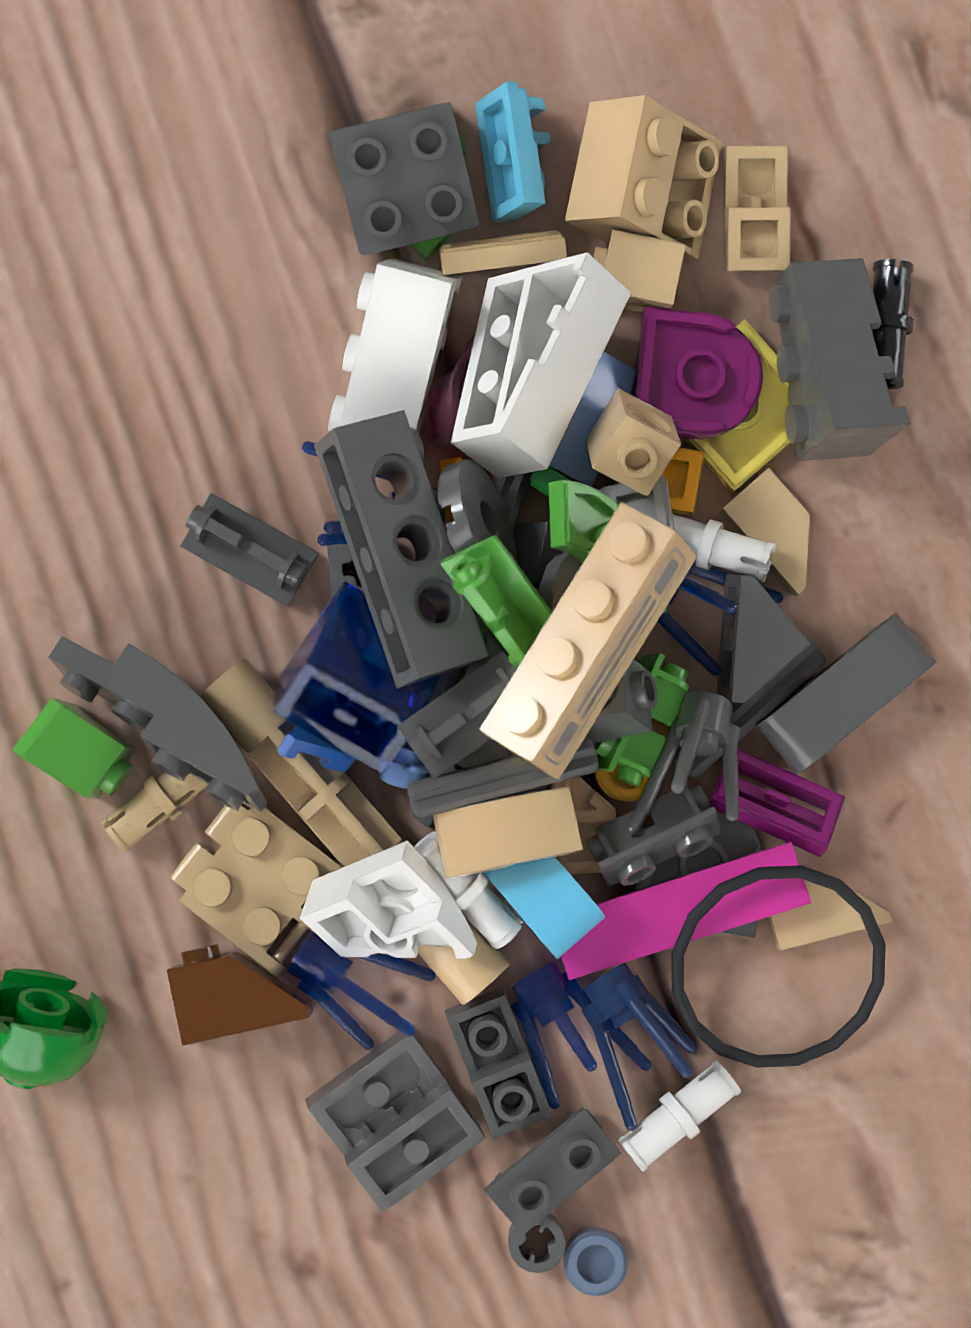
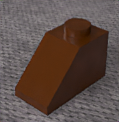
M218 944L181 952L183 964L167 969L182 1046L306 1019L313 1013L311 999L238 952L220 955Z

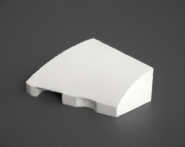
M409 841L314 879L300 915V919L341 957H368L371 954L382 953L395 958H416L419 945L451 946L456 959H466L474 956L477 946L474 934L451 893L437 873Z

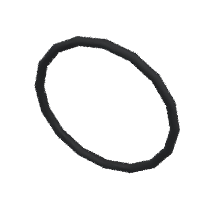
M802 865L757 867L718 884L688 913L672 950V994L688 1029L718 1055L756 1068L799 1066L837 1050L868 1021L885 984L886 943L871 907L841 879ZM800 878L834 890L860 914L873 945L872 981L857 1013L830 1039L800 1052L757 1055L724 1044L698 1021L684 990V954L697 924L729 893L759 880Z

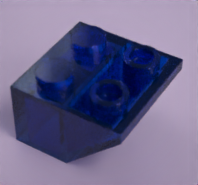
M344 581L280 674L273 712L379 772L384 773L407 741L397 726L427 705L440 675L397 689L365 594L360 589Z

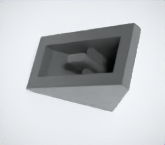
M726 574L717 694L727 698L730 702L744 703L810 643L754 576Z

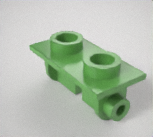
M494 535L443 559L440 564L454 581L453 588L455 591L466 597L508 653L510 664L518 668L551 616L552 611L498 537Z
M661 653L641 656L638 663L652 674L657 688V704L655 708H651V717L668 727L672 726L682 705L683 697L690 688L685 683L689 672L672 663H666L663 671L660 670L665 657ZM652 731L593 743L598 757V769L596 771L614 772L617 765L620 768L616 778L629 785L639 787L643 777L649 779L667 738Z

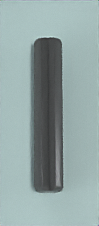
M809 639L807 640L810 644L746 702H731L733 711L730 723L741 728L739 740L825 664L826 659L823 653ZM681 747L678 748L673 759V763L675 764V766H677L678 759L682 750ZM718 747L716 754L712 756L695 755L688 778L690 780L698 778L723 755V748Z
M585 737L559 780L551 777L519 756L512 755L444 773L435 779L429 777L411 782L408 785V796L415 816L423 818L593 773L598 769V757L593 742L590 738Z

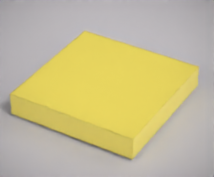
M745 319L736 328L748 338L754 349L757 350L763 368L762 389L756 404L748 416L736 428L724 435L703 440L684 439L693 450L704 452L703 462L732 494L790 444L785 430V413L787 407L790 406L789 382H781L777 370L776 353Z

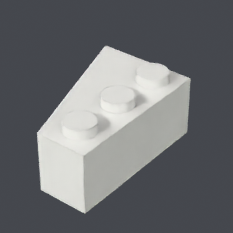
M588 252L488 278L451 443L497 478L548 469L632 292Z
M395 258L378 263L375 274L365 272L359 289L357 309L366 311L361 335L351 334L346 346L342 370L351 372V378L346 397L337 394L334 400L328 431L335 427L404 410L410 427L414 428L420 436L433 389L432 381L440 349L444 348L448 333L446 324L453 295L458 294L463 276L457 274L443 275L441 270Z

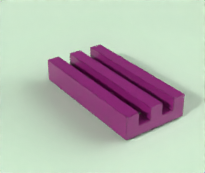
M737 748L738 772L825 810L823 816L792 802V799L772 789L767 791L738 778L739 817L737 820L785 842L790 841L792 845L821 857L828 850L845 796ZM722 760V768L716 776L713 784L715 787L709 795L708 802L710 808L715 807L716 811L726 815Z

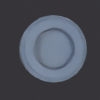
M588 1227L575 1233L566 1244L563 1255L565 1273L570 1283L580 1292L591 1296L605 1295L615 1290L624 1280L628 1268L627 1255L622 1242L611 1231L601 1227Z

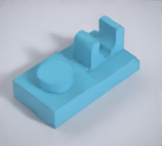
M506 81L475 103L492 222L513 223L546 203L544 196L545 176L540 167L538 150L550 142V133L536 132L531 126L530 118H534L546 110L545 101L540 97L527 96L526 89L518 88L517 82Z

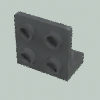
M443 102L327 131L360 254L369 255L478 226L479 219L451 102Z

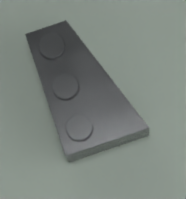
M864 259L790 263L774 282V285L771 286L769 292L770 316L774 323L779 322L782 345L779 346L777 352L778 375L781 382H789L790 406L787 407L785 413L787 438L790 443L796 444L798 461L869 456L910 424L906 407H893L885 379L894 378L896 371L891 356H878L872 329H879L882 322Z

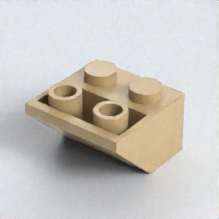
M646 95L590 102L565 221L609 243L612 229L685 244L683 258L689 260L698 259L706 228L715 176L719 166L722 141Z

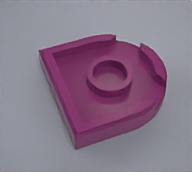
M645 306L642 312L634 397L672 416L679 438L711 439L724 435L736 428L751 412L762 389L763 368L757 350L754 349L748 338L735 327L736 325L724 317L710 313Z

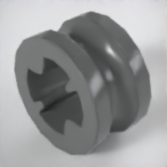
M551 1213L536 1224L539 1226L540 1233H543L545 1227H547L554 1234V1236L547 1240L548 1252L545 1255L536 1257L533 1248L530 1249L528 1254L524 1253L520 1245L526 1241V1234L522 1235L513 1224L509 1228L508 1246L511 1257L519 1267L528 1272L542 1273L551 1270L560 1262L565 1253L566 1240L562 1225Z

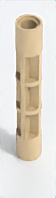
M247 659L238 662L227 670L200 696L227 728L234 741L343 867L405 842L345 772L322 767L319 762L321 757L299 752L294 759H289L278 754L277 749L282 741L301 721ZM467 919L466 921L477 941L474 956L466 959H456L451 946L419 945L418 954L462 1005H465L477 996L510 965L498 949H494L489 944V941Z

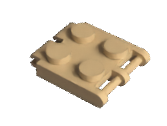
M243 804L238 811L224 806L205 830V833L220 844L221 847L214 854L203 844L196 842L171 874L170 878L186 890L179 902L269 972L280 977L287 968L283 961L308 929L314 932L300 919L303 904L306 901L312 881L327 873L341 869L343 866L266 806L261 813L253 808L248 809ZM293 918L298 921L274 954H271L268 951L290 921Z

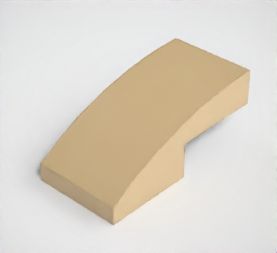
M726 146L723 148L724 235L727 271H783L790 264L791 207H787L788 146Z
M569 786L479 803L433 815L446 879L503 869L514 864L573 854L583 850Z

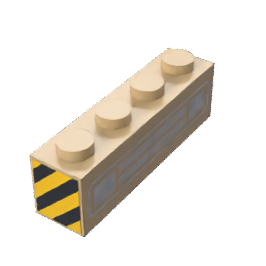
M621 502L479 730L507 750L559 780L697 558L674 529Z

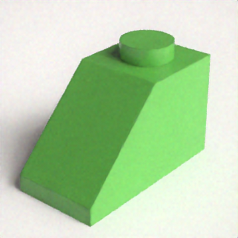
M55 698L50 699L12 749L22 759L83 797L98 799L103 791L111 796L118 790L133 769V765L127 762V760L135 750V748L78 705Z

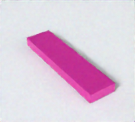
M789 841L595 903L606 918L561 956L568 979L572 980L674 947L688 913L718 884L757 867L799 865L792 842ZM800 878L759 880L725 895L698 922L690 942L812 903L805 881Z

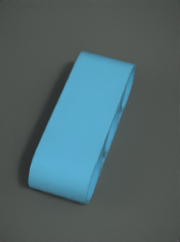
M499 797V798H495V799L483 801V802H480V803L489 802V801H494V800H498V799H503V797ZM555 857L514 864L507 868L483 872L557 959L606 918L595 902Z

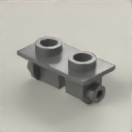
M212 493L208 496L203 507L197 505L189 515L186 522V527L189 528V531L180 545L183 549L287 607L291 604L319 554Z
M503 651L397 726L434 779L491 740L490 737L479 729L517 670V667L510 664Z
M685 785L682 793L676 794L672 791L654 800L649 815L655 825L645 830L641 826L637 835H629L627 833V826L634 813L633 810L602 826L594 828L596 835L585 841L595 862H599L605 884L609 888L620 882L624 886L638 883L655 871V865L677 854L681 858L693 856L706 849L713 842L712 837L721 832L715 807L710 808L708 799L701 786L697 785L688 789Z
M582 1107L576 1113L572 1112L568 1115L569 1118L506 1171L502 1174L499 1172L495 1176V1180L484 1188L485 1193L522 1235L622 1154L605 1134L601 1125L588 1109L585 1110Z

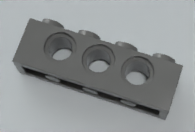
M401 410L333 428L314 447L396 688L398 689L466 667L488 657L489 655L485 647L487 633L484 621L472 609L466 597L455 591L453 588L454 581L440 564L443 559L454 555L455 552L451 548L443 524L445 519L444 507L441 508V504L438 501V492L431 488L422 463L424 449L418 432L410 427L405 411ZM376 475L383 476L392 484L395 492L394 500L385 497L379 491L376 485ZM398 535L405 537L413 545L415 561L405 558L399 551L397 546ZM419 596L427 598L433 604L436 611L435 623L426 620L422 616L418 607Z

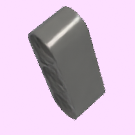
M894 613L776 707L756 726L793 772L798 774L816 762L922 676L936 663V660L899 615Z

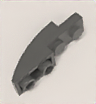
M63 636L60 638L49 655V659L63 674L60 684L88 702H93L96 695L115 704L112 712L117 717L143 731L141 738L155 754L151 762L156 767L180 781H185L188 774L209 784L205 792L230 809L238 811L244 803L260 813L263 811L268 802L249 763L227 728L210 707L182 679L156 659L129 643L116 663L113 664Z

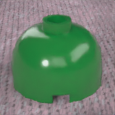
M15 968L5 970L3 980L0 982V1076L10 1085L22 1089L52 1085L73 1077L90 1062L99 1044L107 1015V1010L101 999L92 991L89 1001H86L79 995L68 992L74 988L76 981L63 975L37 969Z

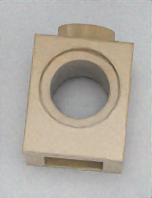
M612 229L608 249L596 246L594 258L632 292L623 311L642 314L645 306L672 309L686 245Z
M619 388L615 391L586 438L592 469L647 497L681 445L672 416Z

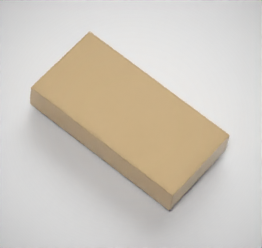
M557 230L441 244L442 247H439L443 275L552 262L567 258L565 237Z

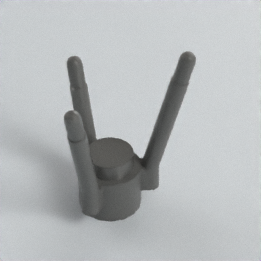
M691 691L683 697L680 714L675 718L673 725L670 726L668 738L627 826V833L629 835L635 836L638 834L679 746L682 750L671 785L672 791L676 794L683 792L695 755L712 756L716 754L717 748L721 747L723 748L726 817L729 821H736L738 819L737 745L741 728L730 723L733 705L727 698L708 691Z

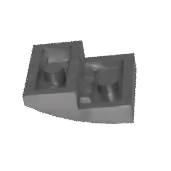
M408 1025L305 1099L307 1109L344 1155L346 1166L382 1212H385L486 1138L463 1101Z

